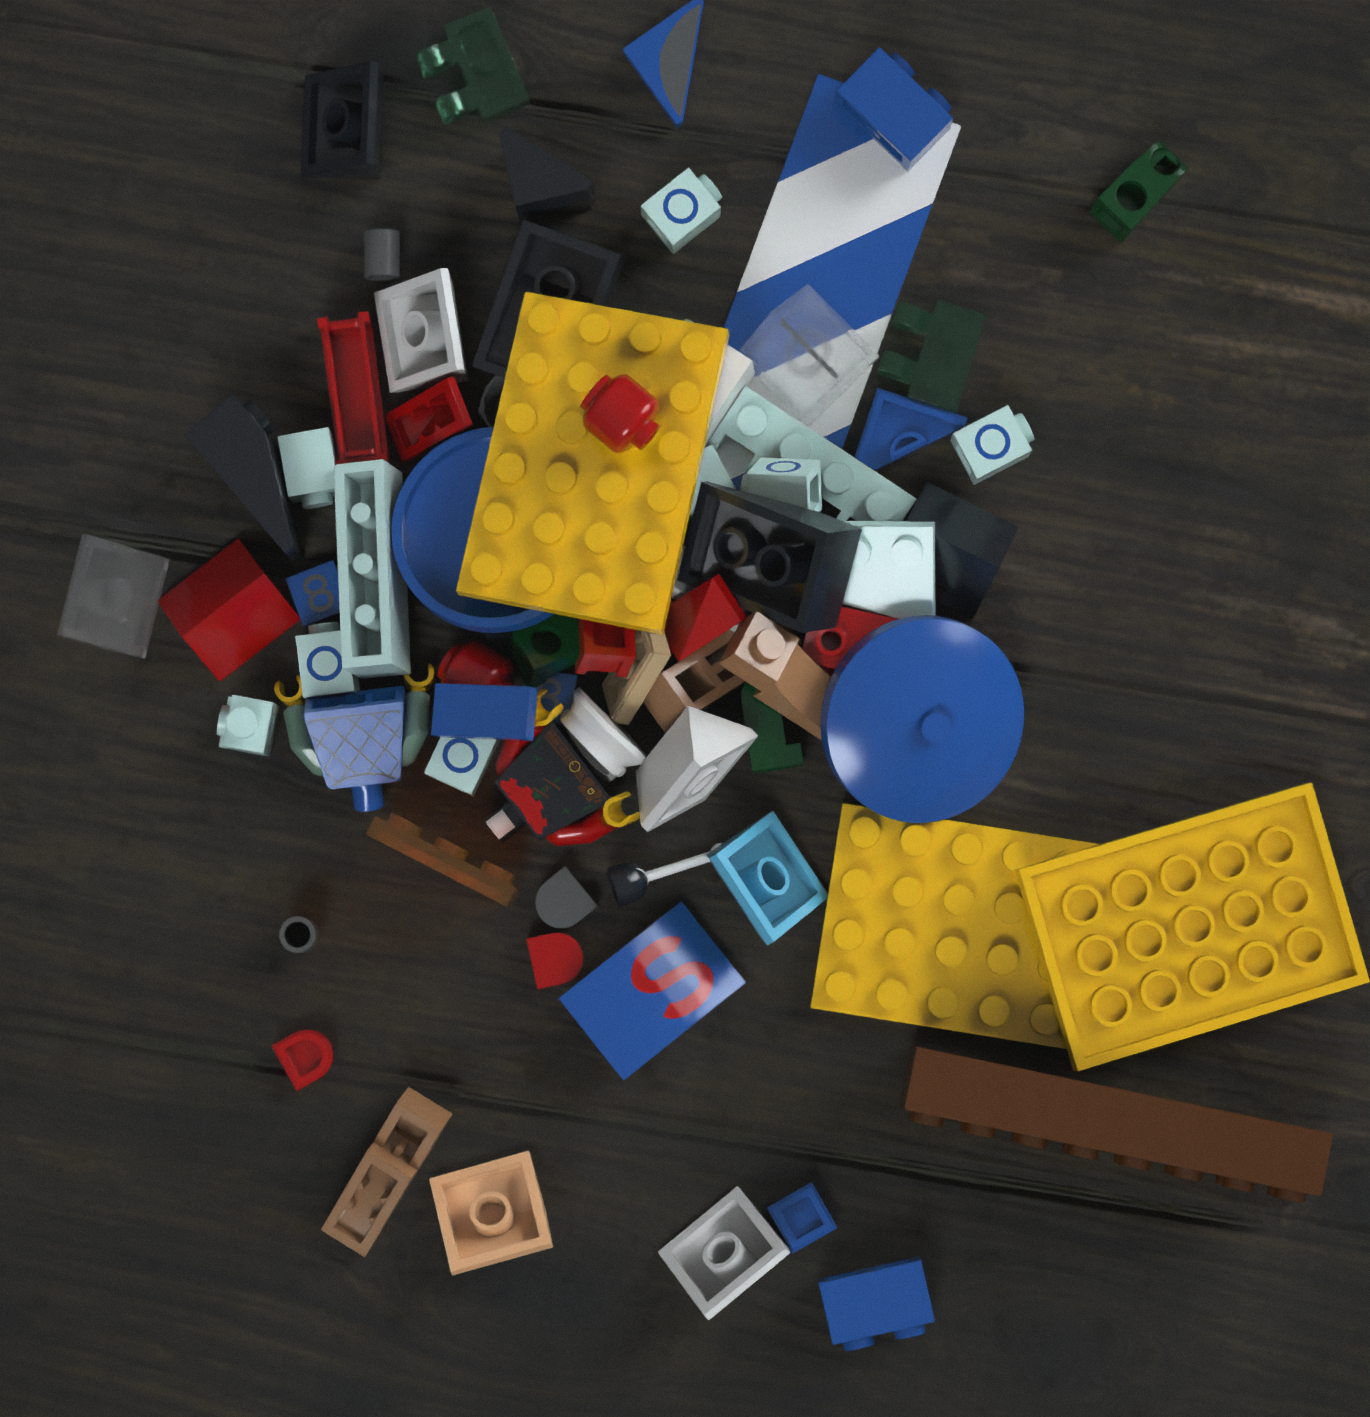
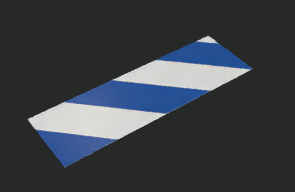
M818 74L724 328L728 329L730 334L728 345L753 361L755 374L747 387L842 449L961 126L952 123L951 129L907 172L835 103L836 91L844 83ZM726 435L723 444L716 450V453L735 488L740 490L742 477L746 474L745 470L755 453ZM689 518L688 525H687V530H686V532H688V533H689V529H690V525H691V519H690V518Z

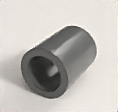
M391 229L364 231L365 279L372 281L400 279L399 231Z
M295 916L287 919L282 924L279 931V939L283 947L288 951L307 953L317 946L320 939V931L313 920ZM302 922L310 930V939L306 945L298 948L291 943L289 932L295 924Z

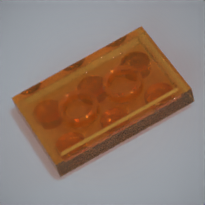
M392 812L387 821L377 816L374 817L366 833L369 837L506 907H513L521 891L511 885L515 875L484 860L480 869L465 862L469 852L439 836L434 845L420 839L419 836L423 828Z

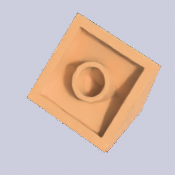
M529 1151L429 1178L452 1276L553 1248L547 1213Z

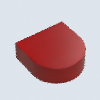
M551 933L526 939L537 989L568 983L580 973L583 966V952L579 943L571 936L563 933Z
M315 1030L297 1031L271 1046L296 1091L322 1078L333 1064L334 1051L331 1042L325 1035Z

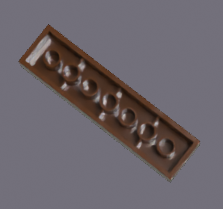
M911 1045L899 1104L904 1110L910 1111L909 1120L920 1124L942 1128L944 1118L961 1121L960 1130L964 1133L994 1139L996 1129L1012 1132L1011 1141L1040 1149H1046L1047 1140L1062 1142V1152H1066L1069 1155L1098 1160L1099 1150L1114 1153V1163L1146 1171L1150 1170L1151 1161L1165 1164L1164 1173L1171 1176L1201 1182L1203 1172L1216 1175L1215 1184L1253 1193L1255 1183L1268 1185L1267 1195L1304 1204L1307 1194L1322 1195L1333 1139L1332 1133L913 1045Z

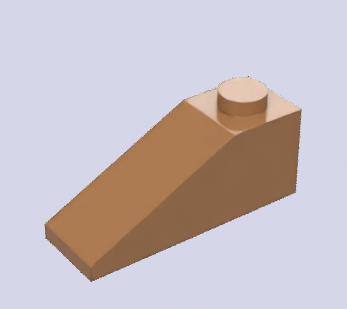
M776 623L788 632H790L791 634H793L794 636L798 637L792 628L784 626L780 623ZM729 629L658 676L643 703L665 734L687 706L705 712L746 683V681L718 664L735 633L734 631ZM799 639V641H798V643H797L798 645H801V644H802V642H801L800 639Z

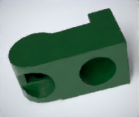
M1158 140L1098 197L1089 213L1119 242L1123 243L1189 168Z
M553 614L535 625L513 631L508 653L525 686L537 687L546 683L548 676L575 665L580 655L578 618Z
M746 682L741 691L744 726L752 728L758 735L748 748L751 773L758 774L802 767L804 762L801 743L786 745L782 715L755 698L754 694L757 688Z

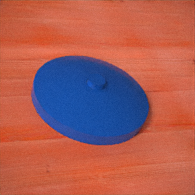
M494 427L475 429L456 435L423 457L409 474L399 492L391 527L392 546L398 568L403 579L419 601L444 621L460 628L483 633H502L524 629L553 615L552 613L459 596L456 592Z
M934 615L910 616L891 621L860 639L846 653L836 667L828 683L821 709L820 725L823 749L827 761L840 784L850 795L872 811L890 819L910 823H928L951 818L982 801L996 788L1011 767L1021 742L1024 725V702L1018 677L1000 648L987 636L966 624Z

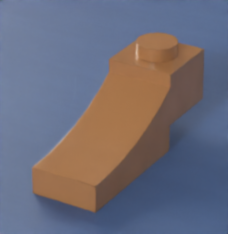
M758 611L754 612L739 623L718 664L757 688L754 694L755 698L822 740L820 725L821 709L831 676L822 670L797 644L799 641L798 637Z
M408 1087L395 1104L374 1142L366 1151L321 1230L365 1257L451 1118L452 1113Z

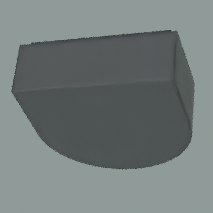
M566 866L539 888L535 900L536 910L540 918L546 924L555 928L572 927L598 907Z

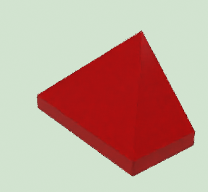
M454 377L444 379L384 415L402 462L414 459L473 425Z
M717 574L670 603L664 632L668 645L680 662L746 619L747 616L720 574Z

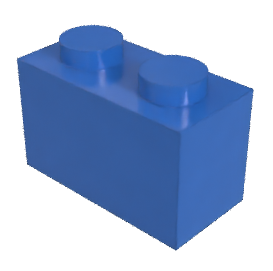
M879 47L836 91L835 103L908 172L951 129L954 118L949 112L952 107L935 89L930 87L925 91L912 78L915 74L913 68L899 54L893 52L889 56Z
M919 1256L817 1279L831 1342L833 1345L843 1343L844 1351L872 1346L875 1344L873 1336L894 1331L895 1339L918 1336L926 1333L924 1324L935 1322L922 1261Z

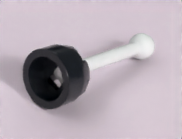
M722 843L715 844L711 848V851L720 846ZM709 852L647 872L633 863H621L606 868L610 887L618 907L632 904L641 899L647 891L649 881L710 862L706 856Z

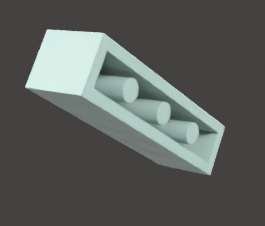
M384 459L334 465L342 669L361 679L411 674L407 583L403 579L394 556L391 533L395 503L403 486L402 472Z

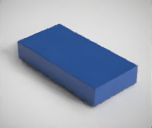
M435 683L431 735L442 738L533 741L538 689L530 686Z

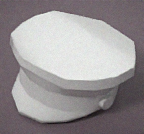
M580 687L573 691L571 708L562 713L560 721L564 724L565 730L578 754L590 770L603 781L611 782L616 777L623 776L627 767L641 765L646 760V755L633 738L620 725L613 723L610 716Z

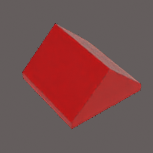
M239 538L157 601L181 637L219 682H222L301 621L299 615Z

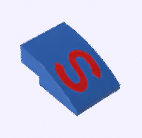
M680 902L558 999L624 1081L746 982L686 906Z

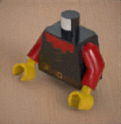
M542 689L537 693L533 741L504 740L495 764L499 776L495 784L507 798V801L486 816L484 821L501 843H504L527 825L540 842L547 839L555 846L590 844L612 832L617 827H623L637 821L640 818V811L627 816L621 808L622 800L631 796L630 792H623L610 797L556 725L551 722L562 713L564 707L560 703L551 712L545 710L541 704V697L547 690Z

